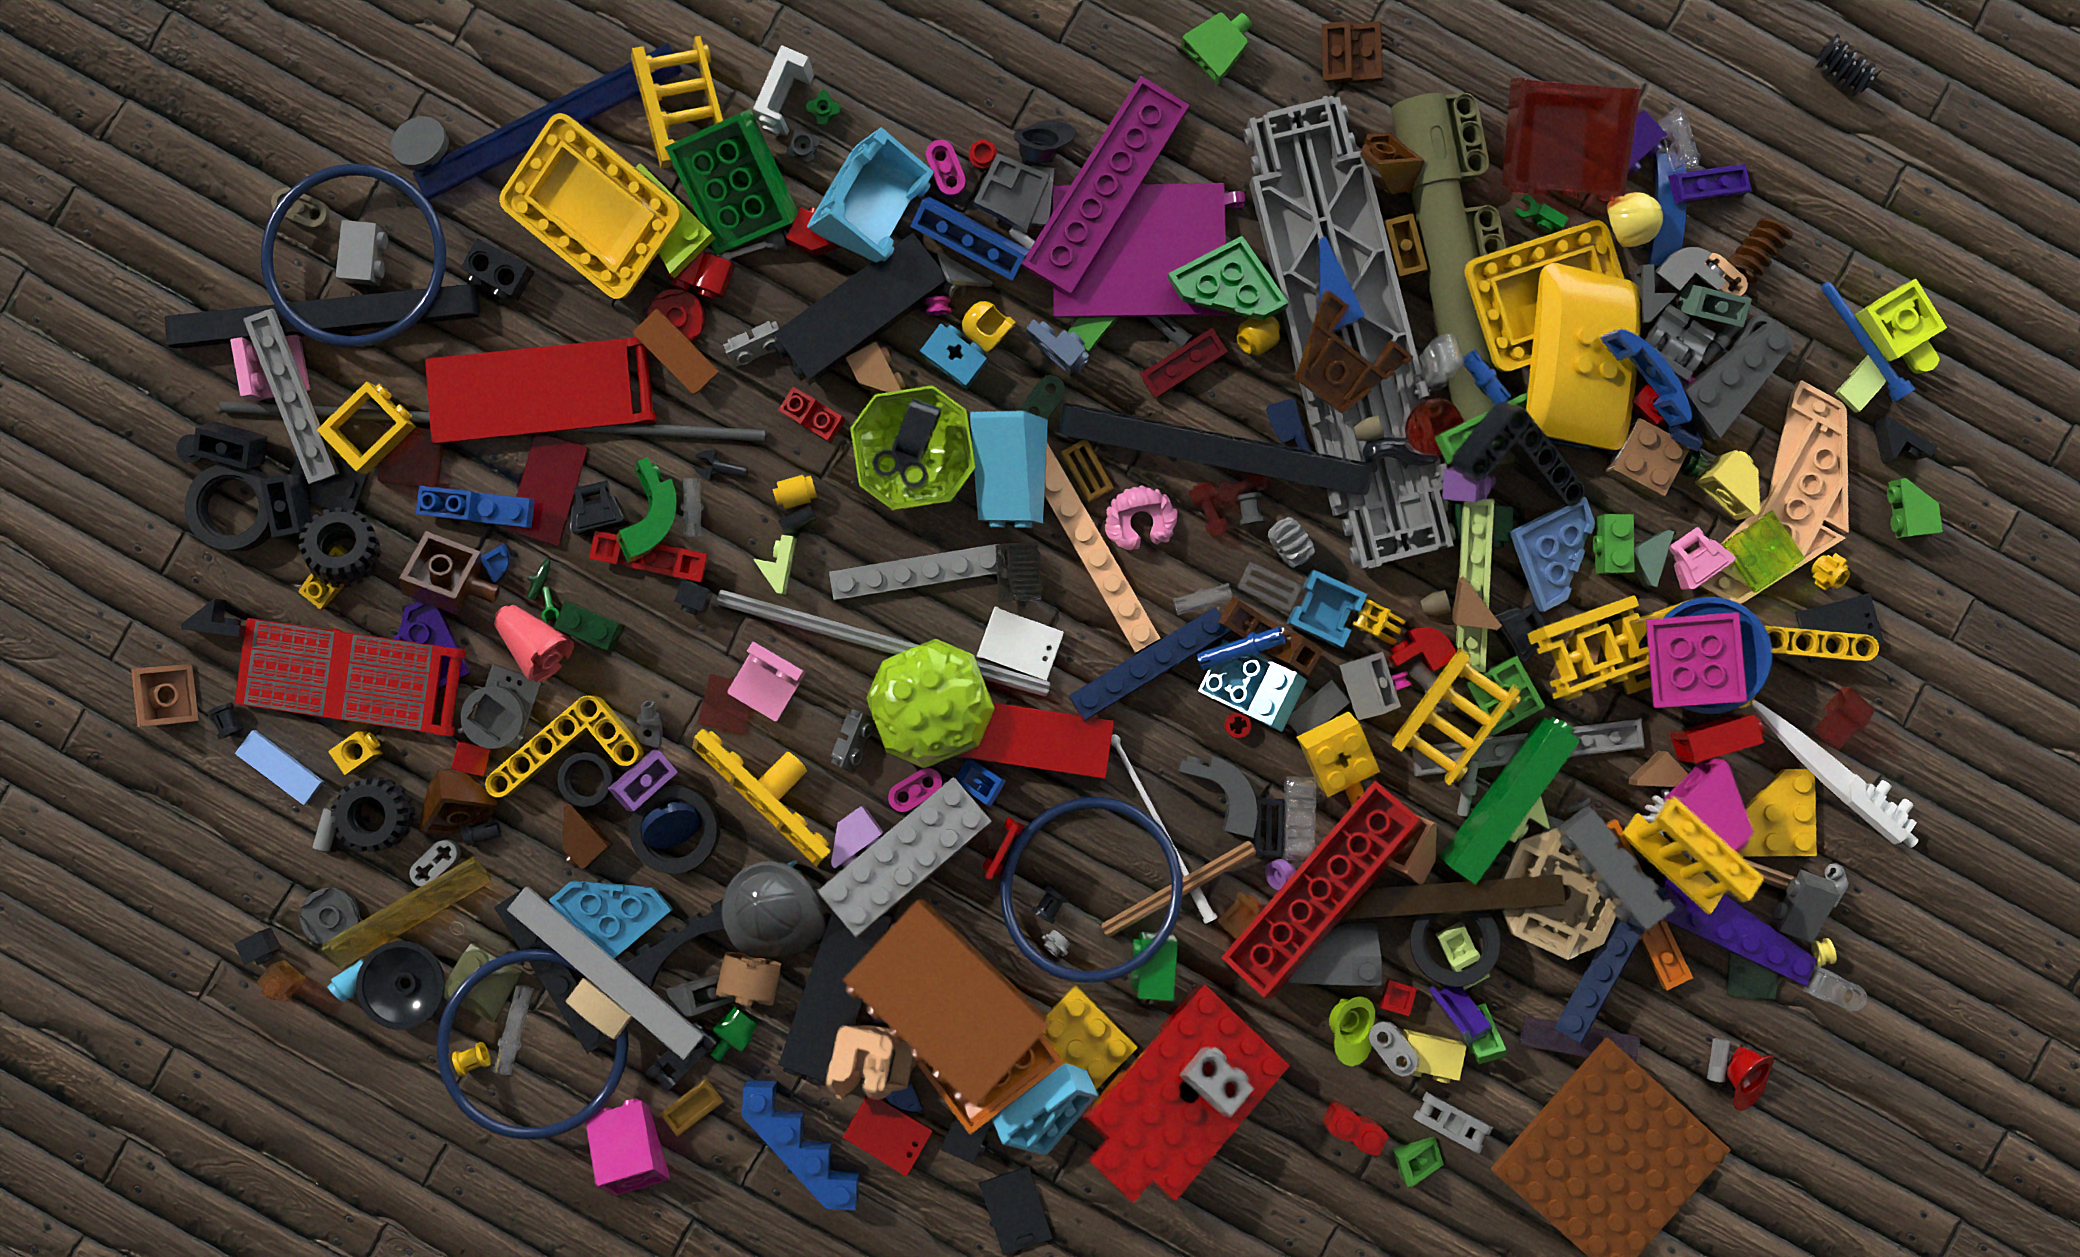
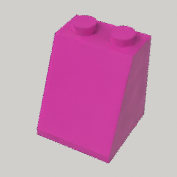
M1708 759L1701 761L1663 798L1667 802L1668 799L1676 797L1736 853L1748 845V838L1754 833L1730 767L1725 760Z
M631 1099L624 1101L621 1107L614 1109L609 1107L601 1108L586 1121L597 1187L613 1196H618L670 1180L650 1107L643 1101Z

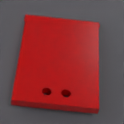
M866 1095L842 1138L907 1177L933 1130L885 1100L871 1099Z

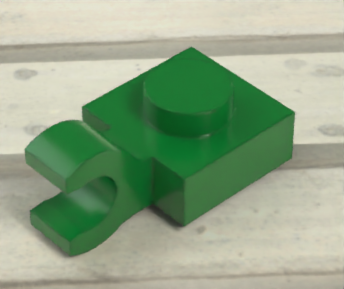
M1524 195L1520 200L1528 206V211L1516 208L1513 212V215L1518 219L1532 217L1531 220L1537 223L1536 226L1546 233L1559 232L1569 219V217L1546 204H1538L1528 195Z

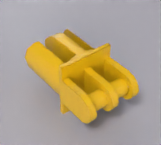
M1365 599L1363 609L1358 612L1360 616L1357 622L1354 621L1352 625L1360 629V631L1372 634L1390 645H1395L1397 640L1381 631L1385 630L1389 633L1400 635L1401 629L1388 622V620L1401 625L1405 624V620L1391 613L1390 609Z

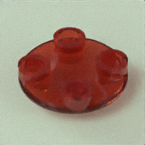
M1432 398L1421 402L1411 411L1405 424V435L1409 439L1408 443L1415 450L1426 454L1441 455L1442 452L1434 437L1463 424L1464 421L1453 403L1442 398Z

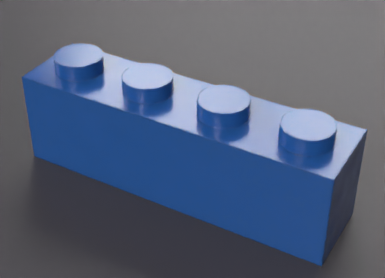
M931 197L922 200L910 227L1012 281L1019 275L1022 269L1021 263L1029 252L1023 246Z

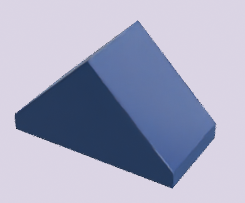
M971 758L966 759L955 777L967 792L990 807L1006 782L1004 778Z

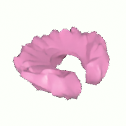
M1142 485L1140 487H1132L1131 489H1125L1123 493L1118 494L1117 498L1111 501V507L1107 508L1105 532L1108 538L1119 547L1126 550L1140 548L1141 537L1132 529L1130 524L1131 517L1140 511L1147 512L1153 519V527L1150 532L1153 543L1156 545L1160 542L1167 543L1174 534L1173 528L1177 523L1178 512L1172 507L1169 497L1166 494H1162L1158 488L1153 490Z

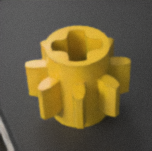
M1836 553L1832 557L1830 555L1819 557L1811 570L1814 574L1812 577L1816 579L1814 583L1824 590H1827L1829 587L1832 589L1842 587L1850 576L1849 566L1846 565L1847 560Z

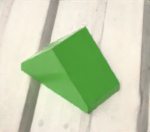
M1429 1137L1392 1149L1399 1175L1407 1187H1413L1444 1165L1436 1137Z

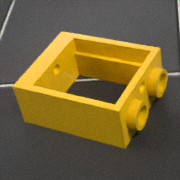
M369 382L364 383L317 429L318 433L356 472L365 475L416 427L409 420L412 415L402 405L399 404L396 407L390 400L392 397L391 393L381 384L375 386ZM372 397L393 418L396 424L363 455L338 428Z

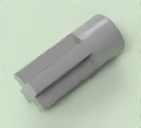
M1713 1039L1707 1079L1725 1082L1730 1047L1729 1040Z

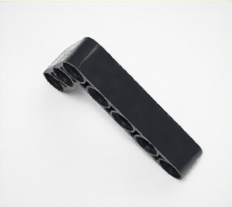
M1505 402L1496 403L1453 455L1452 467L1456 472L1475 480H1482L1490 474L1509 449H1511L1549 498L1569 506H1575L1584 497L1585 487L1528 411Z

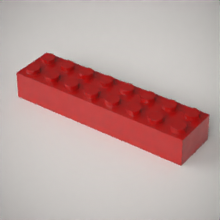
M1374 781L1221 958L1264 998L1272 999L1424 825V822L1379 783Z

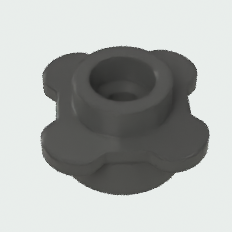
M796 130L793 133L791 145L788 146L787 152L791 157L797 156L803 158L806 163L812 162L814 160L813 153L815 148L820 145V140L816 135L811 136L802 130ZM806 144V148H801V145Z

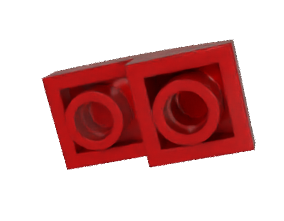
M794 386L778 409L779 412L829 443L833 441L846 420L840 414L819 403L816 399Z

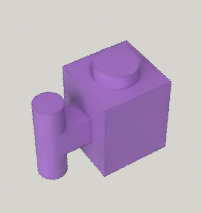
M1453 467L1444 469L1442 499L1469 502L1487 499L1490 489L1495 486L1496 478L1495 476H1487L1485 479L1475 480L1456 472Z

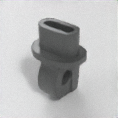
M645 701L641 705V714L637 716V723L640 724L637 730V737L644 745L660 747L663 736L662 720L660 714L656 712L655 701ZM646 730H650L652 734H648Z

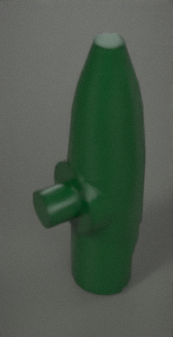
M547 558L541 564L534 577L529 575L527 580L531 582V587L526 596L528 599L536 601L547 579L550 559Z

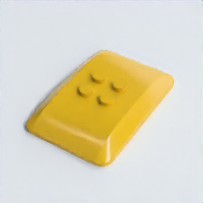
M563 113L555 114L549 119L501 191L499 199L500 205L505 212L613 299H623L631 293L679 223L682 213L680 205L577 121Z
M1593 220L1475 258L1467 263L1465 278L1492 362L1499 371L1509 372L1531 364L1539 277L1544 266L1551 263H1559L1624 279L1610 231L1604 222Z
M1559 263L1548 264L1541 270L1526 411H1528L1548 438L1606 450H1619L1623 447L1628 437L1637 369L1628 357L1617 360L1600 338L1603 334L1621 328L1640 337V289L1634 282Z

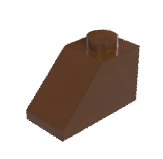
M568 803L564 807L562 849L567 853L565 855L566 860L574 868L580 867L583 870L590 867L614 843L580 806Z

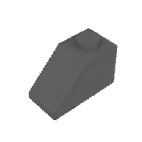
M720 974L692 980L666 989L670 1006L681 1016H693L734 1002L736 996L728 998L716 995Z

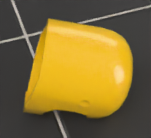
M980 301L966 312L962 320V330L970 340L979 345L986 353H989L1017 322L1011 317H1006L1000 313L991 302Z

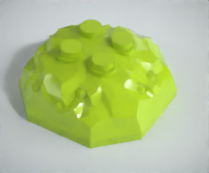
M933 385L875 394L850 428L859 486L893 511L951 502L975 470L967 411ZM913 398L942 409L922 464L928 471L929 480L923 489L917 491L907 488L900 474L894 479L886 480L881 478L873 467V459L878 452L892 450ZM885 458L880 463V470L883 472H889L895 467V460L892 458ZM916 468L910 470L907 474V480L911 483L920 481L923 475L922 471Z
M938 639L904 650L897 655L883 660L866 697L886 752L924 769L977 748L995 710L975 656Z

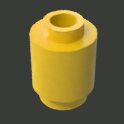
M800 475L778 481V488L773 489L777 506L783 504L784 509L811 502L810 499L817 498L811 475L807 477Z

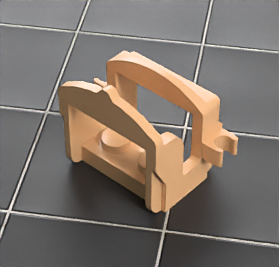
M876 1025L844 1026L837 1034L826 1085L832 1093L836 1094L837 1099L843 1100L845 1095L858 1085L862 1077L865 1078L863 1089L866 1095L871 1099L880 1100L893 1091L907 1089L910 1074L913 1068L916 1067L917 1059L910 1052L912 1047L905 1040L899 1042L889 1032V1028ZM895 1049L890 1080L886 1082L892 1051Z

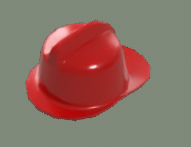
M1742 1046L1736 1049L1726 1071L1729 1080L1736 1089L1733 1101L1736 1110H1746L1760 1098L1774 1063L1773 1056L1763 1057L1756 1051L1748 1050Z

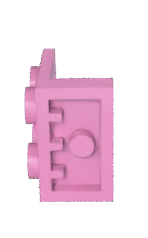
M297 334L285 336L305 388L309 391L310 386L301 337ZM242 337L230 339L240 396L252 401L274 398L253 343Z
M752 642L747 650L750 654L728 689V694L773 721H778L806 672L759 644Z

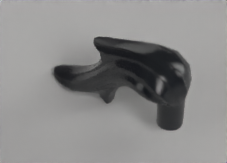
M1384 437L1366 442L1362 451L1364 461L1374 465L1373 473L1378 470L1376 460L1383 457L1398 459L1405 469H1407L1408 465L1425 466L1433 464L1437 461L1438 457L1419 454L1409 450L1405 446L1409 442V438Z

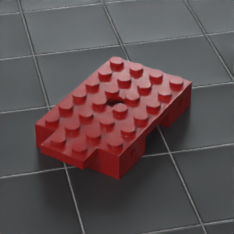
M1205 984L1196 985L1158 1028L1161 1032L1126 1072H1120L1081 1116L1105 1139L1088 1161L1131 1203H1134L1150 1184L1166 1199L1176 1201L1290 1066ZM1201 1048H1217L1226 1056L1227 1060L1225 1062L1233 1070L1235 1068L1241 1070L1249 1078L1247 1083L1253 1087V1090L1231 1116L1220 1114L1201 1095L1193 1103H1186L1179 1096V1086L1184 1081L1179 1075ZM1205 1061L1202 1064L1201 1071L1208 1078L1212 1074L1213 1069L1212 1065ZM1228 1081L1224 1085L1223 1090L1226 1097L1230 1098L1234 1094V1086Z

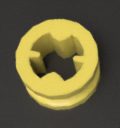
M1829 938L1822 939L1821 943L1817 940L1811 943L1812 955L1817 959L1816 964L1818 966H1825L1826 962L1829 964L1836 963V951Z

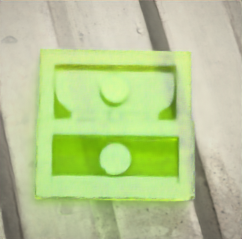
M1773 511L1765 513L1747 528L1740 530L1722 544L1726 550L1735 556L1733 563L1753 593L1766 587L1805 559Z

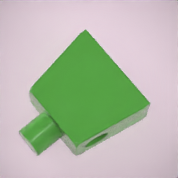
M1222 12L1218 13L1186 33L1182 37L1181 47L1209 78L1218 85L1245 52L1248 40L1243 34L1252 27V23L1244 13H1240L1232 21Z

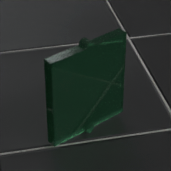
M1729 952L1727 995L1748 997L1750 1000L1755 998L1776 999L1777 974Z

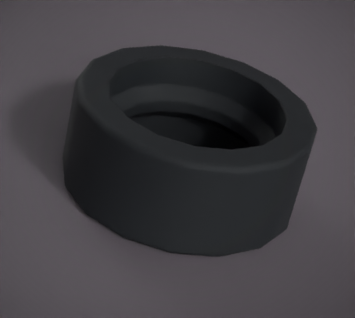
M583 752L574 754L564 761L559 769L557 782L559 791L565 800L575 806L589 807L601 804L610 797L612 793L608 788L616 782L617 778L615 768L609 759L599 753ZM585 762L597 765L604 776L603 786L600 791L588 797L576 793L570 782L573 769L580 763Z

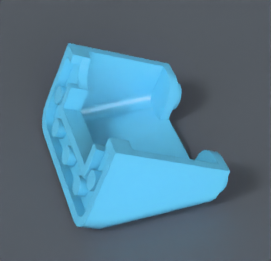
M880 127L857 144L848 155L807 227L816 235L875 263L880 260L884 262L894 251L892 246L894 240L890 237L910 200L917 195L922 197L931 186L928 181L934 171Z

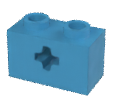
M940 323L920 350L921 356L967 390L988 363L987 358L984 356L986 352L976 343L972 342L969 345L962 340L963 334L952 325L946 328ZM960 349L962 358L955 357L951 360L950 350L956 352Z

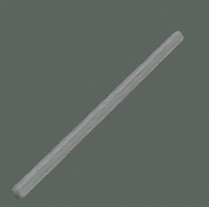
M720 590L717 597V604L895 655L904 650L919 646L725 590ZM977 662L984 680L1041 696L1048 695L1050 689L1049 681Z

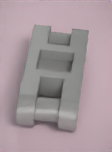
M1426 1091L1422 1098L1424 1103L1420 1110H1416L1413 1118L1480 1154L1484 1146L1482 1142L1486 1135H1490L1493 1127ZM1435 1107L1441 1110L1437 1120L1430 1117ZM1470 1126L1475 1128L1471 1138L1465 1136Z

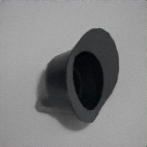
M1044 120L1015 131L1013 136L1018 142V151L1022 157V163L1027 166L1052 163L1059 148L1074 140L1076 132L1070 124L1063 121Z

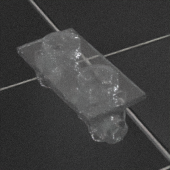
M1680 105L1659 120L1660 127L1668 134L1663 139L1673 171L1683 164H1687L1689 168L1699 165L1701 158L1695 142L1691 141L1693 135L1689 124V116L1685 115Z

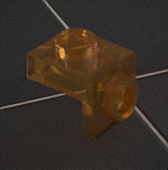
M1239 892L1236 895L1237 901L1217 920L1218 924L1235 940L1261 912V904L1250 894L1246 897Z

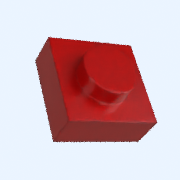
M1387 979L1379 1007L1410 1016L1417 988Z

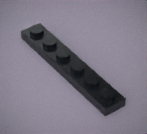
M518 891L494 907L521 950L543 949L555 951L507 910L521 891ZM528 961L587 1054L611 1039V1037L592 1025L566 1002L580 983L571 968L552 962Z

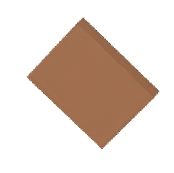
M192 664L131 669L138 727H156L199 721Z

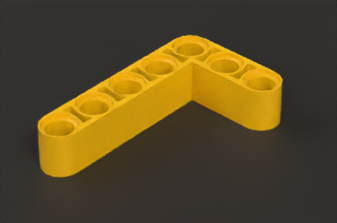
M1764 626L1768 634L1773 633L1777 637V645L1772 648L1773 654L1857 662L1872 660L1879 651L1877 640L1869 635ZM1800 635L1807 641L1806 648L1803 651L1796 645V640ZM1829 638H1832L1836 643V650L1833 653H1830L1826 648V642ZM1859 641H1862L1866 646L1863 656H1860L1856 651V644ZM1754 698L1739 708H1746L1750 706L1751 703L1754 701Z
M583 696L487 777L485 787L487 792L494 797H504L515 793L588 730L619 765H635L643 758L644 750L641 743L601 697ZM590 700L597 706V711L592 717L585 712V705ZM568 719L574 723L575 727L571 735H567L563 730V724ZM607 723H612L616 730L615 735L611 739L604 735L603 729ZM545 738L549 739L552 743V750L548 754H545L541 749V742ZM625 745H630L634 749V757L630 761L622 756V749ZM522 757L527 758L530 762V768L526 773L522 772L519 768V761ZM500 776L507 780L508 786L505 791H501L497 787V779Z

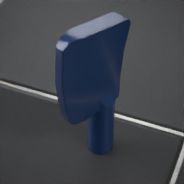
M1292 398L1267 406L1266 412L1270 424L1280 441L1286 443L1295 439L1299 449L1312 451L1299 417L1296 399Z

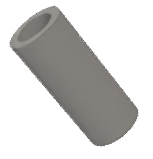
M323 808L312 846L314 849L330 851L336 829H333L331 824L336 822V817L331 816V810L335 809Z

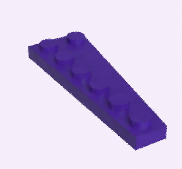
M1664 875L1660 887L1666 889L1667 893L1663 901L1669 900L1675 909L1661 920L1797 984L1807 986L1817 961L1815 957L1725 895L1722 896L1713 912L1707 914Z

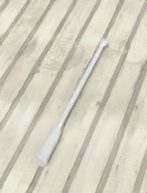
M1112 735L1111 745L1115 746L1153 819L1171 840L1120 745V737ZM1176 850L1181 865V871L1185 877L1189 874L1186 866L1184 865L1178 851ZM1198 887L1191 891L1190 894L1204 918L1203 922L1206 924L1216 919L1217 915L1213 913L1201 888Z

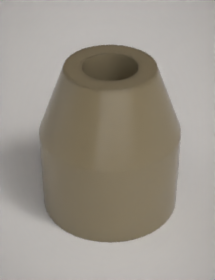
M1378 415L1366 418L1354 427L1358 441L1371 442L1385 437Z
M1445 590L1431 593L1421 600L1424 615L1438 616L1451 612Z

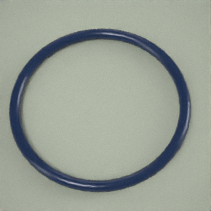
M345 164L325 168L309 175L294 185L282 197L270 215L261 245V268L264 283L270 298L282 316L308 337L325 344L345 348H360L381 344L396 338L414 326L425 315L437 297L446 267V243L443 229L435 210L427 198L413 184L396 173L363 164ZM345 176L372 177L390 183L402 190L417 204L424 214L431 229L434 243L433 272L428 287L418 304L398 323L382 331L362 336H343L328 333L303 320L283 297L276 281L273 265V249L277 231L291 206L311 188L328 180Z
M1104 797L1073 799L1048 809L1034 819L1022 831L1012 846L1004 865L1000 886V900L1004 921L1011 938L1022 954L1039 969L1054 977L1085 984L1101 983L1121 978L1134 972L1152 959L1163 947L1175 927L1183 896L1181 865L1176 850L1165 831L1155 820L1135 806L1120 800ZM1098 808L1125 814L1143 825L1154 836L1165 854L1170 869L1171 898L1167 915L1159 932L1137 956L1119 966L1106 970L1076 971L1061 967L1047 960L1026 940L1018 926L1013 910L1012 883L1016 865L1024 848L1040 829L1064 814L1082 809Z
M543 949L511 952L499 956L476 969L459 985L444 1010L438 1030L437 1059L439 1071L447 1092L454 1103L468 1118L492 1133L514 1139L534 1140L554 1137L588 1121L607 1103L621 1080L628 1056L629 1038L626 1025L617 1038L614 1064L599 1094L583 1110L553 1125L533 1128L507 1125L486 1116L465 1097L453 1075L449 1057L450 1031L457 1010L468 993L481 980L491 973L515 963L526 961L552 962L569 967L583 975L556 951Z

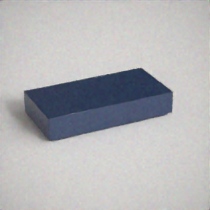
M1685 422L1669 426L1667 423L1671 439L1698 452L1703 442L1696 425Z

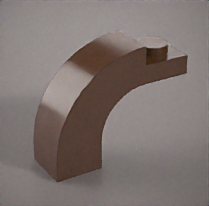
M1232 597L1218 620L1220 624L1231 630L1233 634L1241 639L1246 638L1249 633L1255 632L1259 634L1279 626ZM1281 627L1282 632H1280V635L1284 633L1285 644L1263 650L1262 652L1309 676L1323 650L1304 637Z

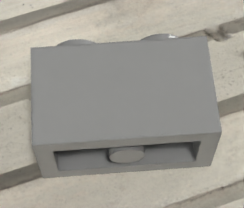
M341 220L336 278L350 284L380 286V278H383L385 274V264L382 261L383 250H386L388 245V236L384 228L377 223Z
M1383 652L1339 665L1357 721L1385 714L1401 707Z

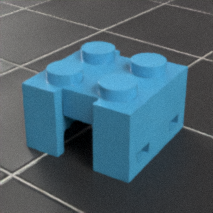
M1313 570L1309 572L1302 588L1307 591L1301 606L1293 607L1286 625L1334 647L1343 648L1351 632L1350 629L1343 628L1350 611L1353 613L1360 612L1367 594Z

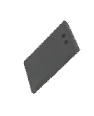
M492 664L485 687L493 686V681L498 680L499 686L510 689L520 698L526 713L525 726L521 733L524 736L542 682H535L533 679L530 682L524 674ZM486 694L481 702H479L474 721L498 739H501L516 716ZM516 739L504 747L518 751L521 748L522 741L520 742Z

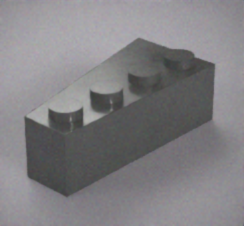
M1778 321L1761 326L1683 386L1691 409V420L1707 441L1722 437L1795 343Z
M1581 809L1557 828V831L1562 836L1559 838L1561 844L1568 852L1571 853L1573 851L1579 858L1577 862L1579 868L1587 876L1592 875L1598 883L1595 885L1596 890L1605 900L1610 899L1615 906L1612 910L1622 923L1625 924L1627 922L1648 930L1675 909L1669 900H1660L1654 891L1658 887L1651 878H1647L1642 872L1635 870L1637 862L1624 848L1618 849L1616 847L1619 840L1593 809Z

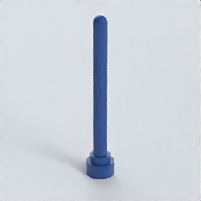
M1830 282L1824 283L1821 287L1822 292L1888 382L1889 386L1887 388L1890 390L1888 394L1894 403L1915 390L1909 380L1905 381L1903 377L1899 378L1833 284Z

